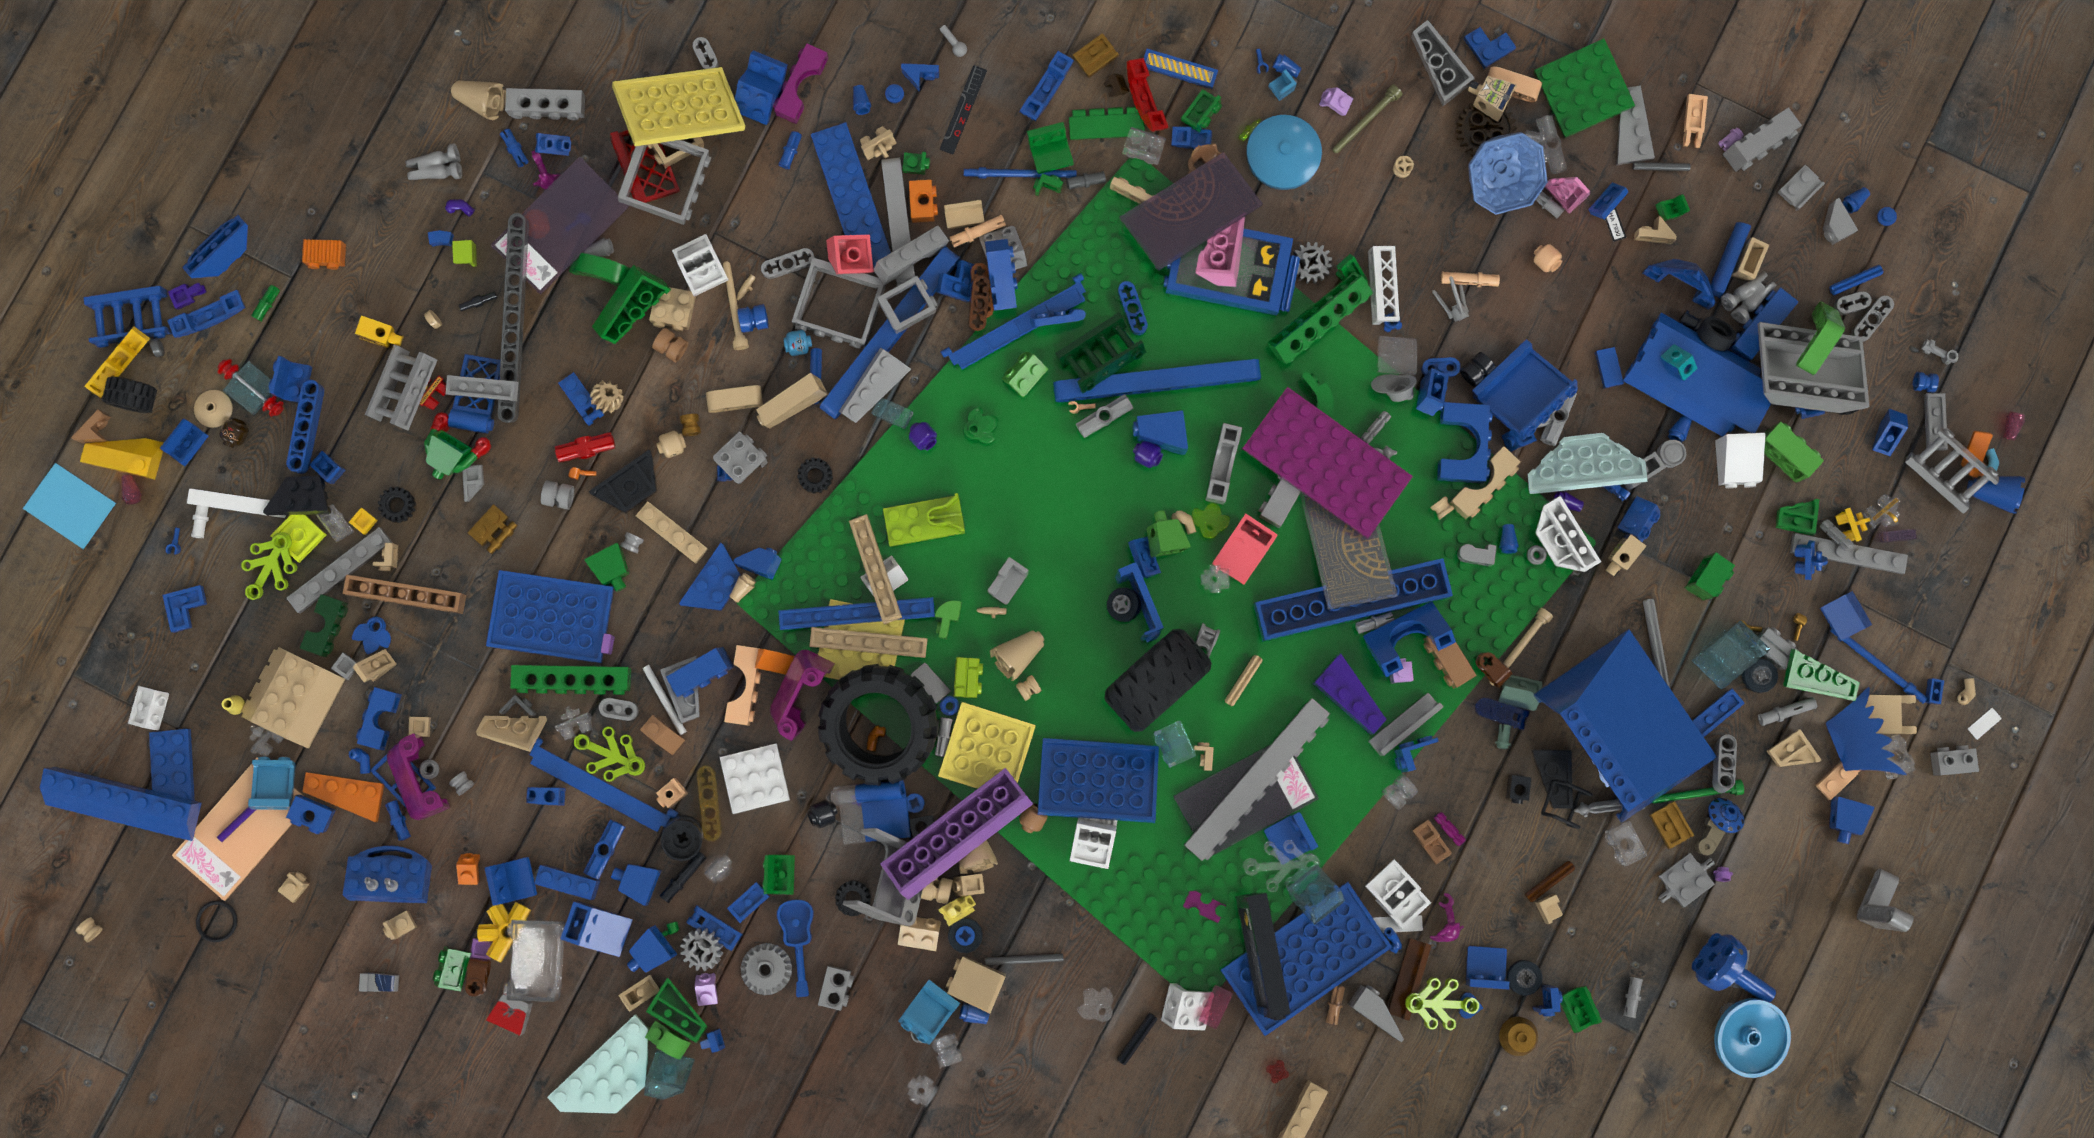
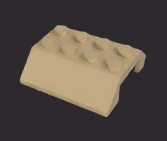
M278 647L277 650H273L268 660L270 662L269 666L265 665L258 678L261 680L260 683L256 682L249 695L252 697L251 700H246L241 710L243 713L241 717L283 738L309 748L338 695L345 678Z

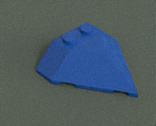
M1671 259L1650 265L1642 272V274L1657 282H1660L1670 274L1698 289L1692 301L1708 310L1716 303L1708 277L1696 263Z

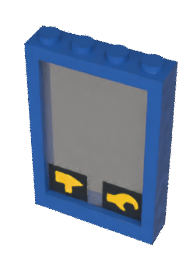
M1244 229L1236 287L1218 286L1196 274L1198 256L1206 247L1209 237H1212L1213 233L1168 261L1167 269H1170L1169 276L1165 275L1163 287H1167L1166 293L1277 316L1293 238Z

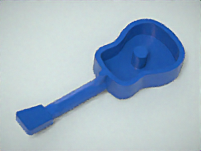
M804 900L784 902L777 910V919L784 933V944L795 947L798 977L796 982L797 997L809 996L808 983L805 979L803 945L809 944L812 940L810 928L814 918V910L812 905Z

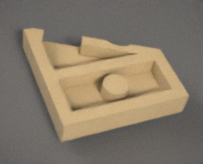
M1800 729L1767 750L1777 767L1822 761Z

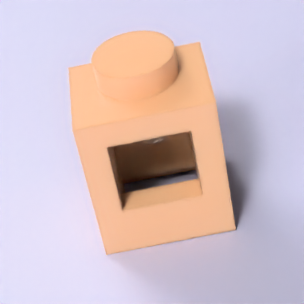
M673 778L656 792L659 796L656 800L663 808L665 806L671 808L686 796L688 792L676 778ZM669 790L673 793V796L671 798H668L666 796V793Z

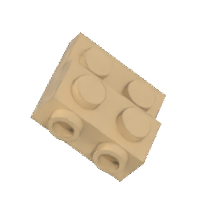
M669 287L671 291L667 294L664 293L658 299L659 302L655 306L652 305L649 320L653 323V326L658 328L669 326L674 331L683 332V329L689 330L696 296L694 297L691 291Z

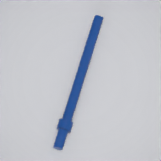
M986 167L964 169V176L979 177V179H986V177H1041L1042 175L1038 174L1037 170L986 169ZM1053 170L1042 174L1047 176L1055 175L1059 178H1071L1077 176V170Z
M1851 637L1842 640L1901 686L1906 694L1915 695L1916 699L1922 704L1928 699L1916 689L1917 687L1913 683L1904 680Z

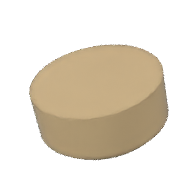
M432 310L424 314L425 319L434 329L442 325L441 320Z

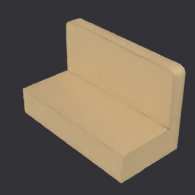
M981 200L944 205L947 230L984 223Z

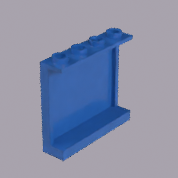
M1526 339L1479 383L1472 392L1473 398L1479 404L1490 405V411H1492L1493 415L1524 440L1527 436H1532L1541 423L1547 422L1550 415L1554 411H1558L1568 397L1572 398L1576 394L1578 387L1576 379L1571 381L1534 351L1532 343Z
M1137 562L1118 569L1115 576L1117 583L1121 584L1129 580L1133 590L1139 595L1141 600V610L1150 629L1144 632L1140 638L1141 641L1146 640L1148 643L1157 639L1164 627Z

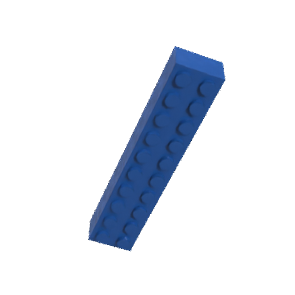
M1444 559L1387 571L1392 595L1331 606L1327 588L1323 586L1255 602L1253 605L1262 642L1449 598L1453 594Z

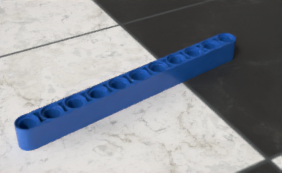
M946 246L942 248L919 278V280L923 279L928 287L926 292L929 297L933 296L937 290L939 274L945 273L950 275L961 257ZM916 284L913 285L894 310L900 323L921 312L926 305ZM887 319L824 399L820 409L833 419H837L841 414L839 410L878 350L882 348L889 353L907 329L896 334Z
M1259 359L1114 374L1097 384L1092 390L1086 391L1083 394L1077 383L1080 378L1053 382L1055 402H1069L1122 396L1124 394L1133 395L1257 381L1261 379Z

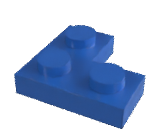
M1479 27L1464 37V41L1483 69L1516 49L1507 33L1490 42L1484 31Z
M960 260L957 263L955 277L945 273L939 274L936 292L964 302H970L972 286L970 269L974 264Z
M201 585L162 595L172 633L192 628L188 609L207 605L204 589Z

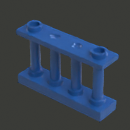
M161 286L84 297V305L95 312L97 337L88 338L89 342L102 348L108 347L111 343L121 342L129 332H124L121 307L127 303L132 304L135 327L149 338L161 339L165 338L166 335L172 334L169 328L162 327L159 303L161 298L168 297L167 290ZM149 300L152 304L154 328L143 330L140 304H142V301ZM108 306L113 307L116 334L105 335L103 310L104 307Z

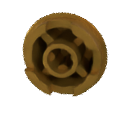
M1512 1017L1502 1025L1499 1032V1040L1503 1049L1509 1054L1524 1056L1532 1052L1536 1047L1538 1032L1535 1025L1527 1018Z

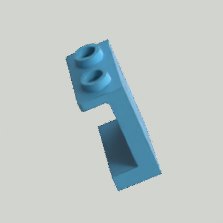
M258 757V760H252V765L254 766L252 793L248 801V807L252 810H289L293 803L296 764L288 757H279L278 760H270L269 757Z
M928 980L898 1022L901 1023L902 1028L906 1031H912L917 1035L916 1037L919 1041L930 1045L960 1003L932 981Z

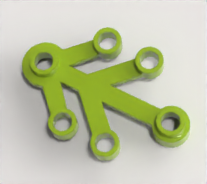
M279 532L273 536L272 541L254 543L250 546L251 553L255 555L261 554L267 549L273 548L269 556L254 560L247 559L241 563L244 571H251L255 567L264 565L255 584L247 586L245 590L247 598L255 600L262 597V587L271 570L275 578V588L280 591L287 589L288 581L283 578L278 562L279 555H282L285 563L284 571L287 574L297 571V565L292 562L289 552L292 539L287 533ZM281 538L285 540L284 545L280 543ZM256 545L259 546V552L255 551ZM246 562H249L251 565L249 569L246 567ZM289 564L293 567L292 571L288 569ZM280 581L284 583L283 588L279 586ZM254 588L258 589L257 595L253 591Z
M605 727L602 731L603 736L607 739L610 750L591 742L587 735L580 734L575 737L574 746L577 749H589L607 757L598 762L588 763L586 771L590 774H595L599 769L617 762L625 766L614 771H605L603 777L606 781L612 782L616 777L627 773L637 776L645 770V762L642 758L636 756L632 746L633 739L630 735L625 734L620 738V743L625 746L628 758L620 754L614 737L615 730L612 727ZM607 729L612 730V734L610 736L606 735ZM625 737H628L630 740L628 744L623 742ZM581 739L586 740V744L584 746L580 745ZM635 762L639 764V768L636 770L632 767ZM591 764H594L596 767L593 772L589 770ZM609 772L613 774V778L610 780L607 778V773Z
M1431 977L1427 980V986L1419 994L1412 993L1405 1001L1408 1011L1418 1013L1423 1018L1427 1028L1431 1030L1436 1029L1438 1021L1431 1017L1425 1008H1432L1443 1021V1027L1448 1030H1453L1456 1027V1021L1450 1018L1443 1008L1463 1009L1470 1014L1478 1011L1479 1002L1472 997H1466L1463 1001L1444 1000L1459 986L1458 981L1453 978H1448L1445 981V987L1432 999H1426L1433 990L1439 989L1441 985L1439 979ZM1435 980V981H1436V985H1435L1434 987H1432L1431 984H1432V982ZM1453 981L1454 986L1450 988V982ZM1416 999V1005L1413 1006L1412 1002ZM1470 1001L1471 1005L1467 1008V1003ZM1433 1020V1025L1429 1026V1022ZM1451 1020V1026L1448 1027L1447 1023Z

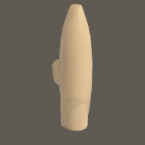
M752 274L741 286L736 298L738 301L747 291L753 290L751 286L755 276Z
M983 607L977 609V612L992 615V618H995V615H1006L1007 608Z

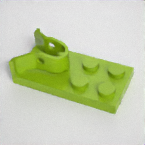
M958 493L954 494L955 496L884 508L883 512L889 546L893 547L965 534Z

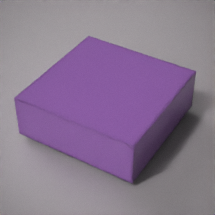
M604 634L601 653L612 654L615 638L613 635Z
M473 938L470 958L491 960V957L486 955L493 941L479 942L478 938Z

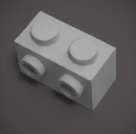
M1968 745L1956 746V750L1950 751L1949 747L1937 748V752L1930 753L1933 776L1979 772L1976 748L1969 749Z

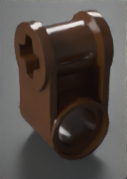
M1481 653L1476 657V666L1498 688L1513 674L1492 653ZM1483 658L1489 659L1487 661L1489 665L1483 664L1485 662Z
M469 959L465 991L469 996H481L486 992L491 970V960ZM477 984V986H480V989L475 990L472 986Z

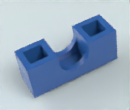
M374 687V690L370 692L368 702H370L368 709H365L362 720H364L362 728H359L356 739H358L357 744L385 750L390 731L380 728L378 718L385 711L396 713L402 694Z
M540 865L534 884L588 900H594L601 880L572 874L548 865Z

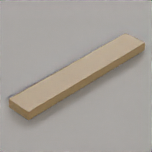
M868 515L850 520L849 523L883 624L885 625L902 618Z
M811 627L810 647L926 658L928 639Z

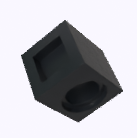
M1508 775L1506 798L1511 799V803L1517 804L1529 801L1532 777ZM1518 784L1523 789L1520 795H1517L1514 791L1515 786Z
M933 815L910 819V831L913 838L920 834L916 830V824L923 821L929 827L935 822Z

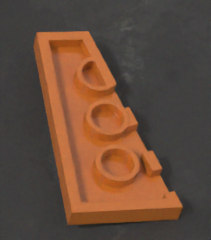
M306 772L302 792L373 822H378L384 785L382 783Z

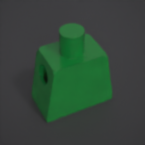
M615 543L584 559L602 585L607 586L612 583L616 592L626 588L622 578L629 575V570L620 544Z

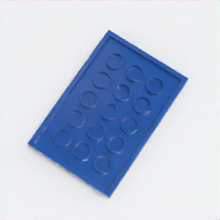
M499 570L486 646L602 663L603 653H601L603 636L607 634L614 587Z
M1043 738L1038 815L1155 823L1159 746Z

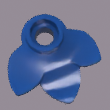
M372 617L366 624H360L356 627L352 634V640L363 641L366 654H372L377 651L379 646L388 648L391 636L386 630L385 621L380 617ZM376 623L380 625L378 630L374 629Z

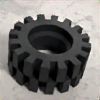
M813 457L810 460L806 459V462L801 463L800 469L798 468L797 477L800 485L806 491L814 494L816 492L822 493L823 490L826 491L833 480L830 466L821 458L815 459ZM815 468L821 470L823 474L822 479L817 483H813L808 479L809 471Z
M390 487L388 491H383V495L380 494L379 498L381 500L377 504L380 505L378 510L381 511L380 514L392 522L402 523V521H407L408 517L411 518L413 516L411 513L416 510L414 508L416 502H414L415 498L409 491L400 487ZM394 498H401L404 502V506L399 512H393L390 508V503Z
M854 880L848 881L837 890L835 903L843 914L858 916L862 913L843 905V901H846L847 893L849 891H857L861 897L860 901L868 905L871 902V894L864 883Z

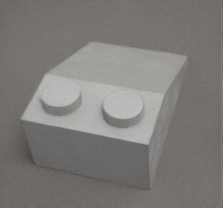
M1360 985L1348 1002V1005L1392 1037L1402 1042L1404 1039L1383 999L1379 997L1380 993L1369 985L1366 987Z

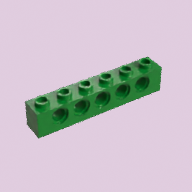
M1353 272L1268 341L1267 344L1279 361L1284 364L1294 361L1296 356L1302 351L1307 350L1315 340L1322 338L1331 327L1338 325L1342 318L1351 314L1358 305L1366 302L1369 296L1373 294L1371 288L1362 275Z
M511 665L510 688L516 689V693H528V690H536V693L547 694L548 690H555V694H567V690H574V694H586V691H594V694L605 695L606 691H613V695H625V691H630L631 668ZM534 674L537 680L533 685H530L528 678ZM550 675L556 677V682L553 685L548 684V677ZM570 675H574L575 683L569 686L567 678ZM593 675L595 682L593 685L588 686L586 679L588 676ZM608 676H613L614 683L611 686H607L605 683Z

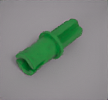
M270 285L262 299H259V303L251 316L262 322L270 307H273L271 305L279 294L280 289Z

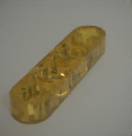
M702 766L697 771L703 835L708 841H716L722 833L716 773L712 767ZM704 769L711 772V776H708V783L713 782V786L705 785L702 787V783H706L705 777H701V773L705 771ZM707 788L712 789L714 793L713 797L709 800L703 797V791ZM710 807L716 812L715 817L712 819H708L705 816L706 809ZM717 820V824H713V829L717 830V834L712 838L711 835L707 834V831H710L711 828L710 824L706 825V821L713 822Z

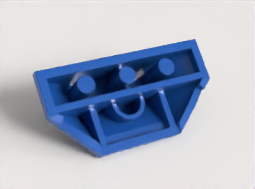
M239 215L223 223L194 250L182 268L191 278L219 276L247 250L248 225Z

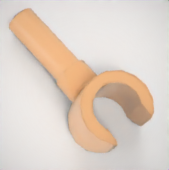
M1075 401L1068 403L1069 405L1077 406L1075 410H1069L1072 414L1078 413L1079 410L1095 408V404H1078Z

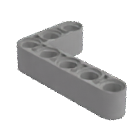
M1878 869L1875 872L1858 910V920L1879 929L1907 932L1910 929L1914 917L1896 907L1889 906L1899 883V877L1882 869Z

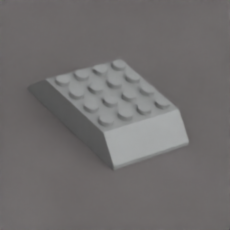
M1758 323L1763 391L1771 404L1835 413L1870 407L1862 337L1842 334L1817 373L1812 375L1797 367L1796 363L1817 330Z

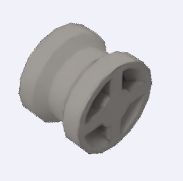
M626 532L625 541L621 542L620 546L638 554V547L644 540Z
M463 771L449 782V785L454 787L456 793L460 796L474 785V782L469 780L467 774Z

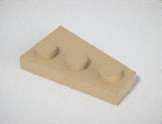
M484 716L476 733L477 736L531 752L547 718L546 716H539V718H529L528 716H521V718Z

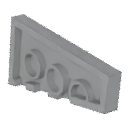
M1641 86L1628 87L1635 107L1620 114L1616 165L1653 160L1655 158Z
M880 348L839 412L853 422H858L911 368Z

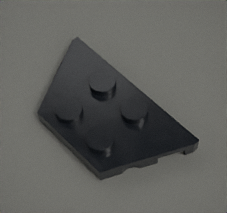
M647 450L588 492L624 513L629 512L657 492L652 452Z
M320 476L286 477L264 508L263 513L267 516L331 514V508L327 504L328 495L325 491L324 479Z

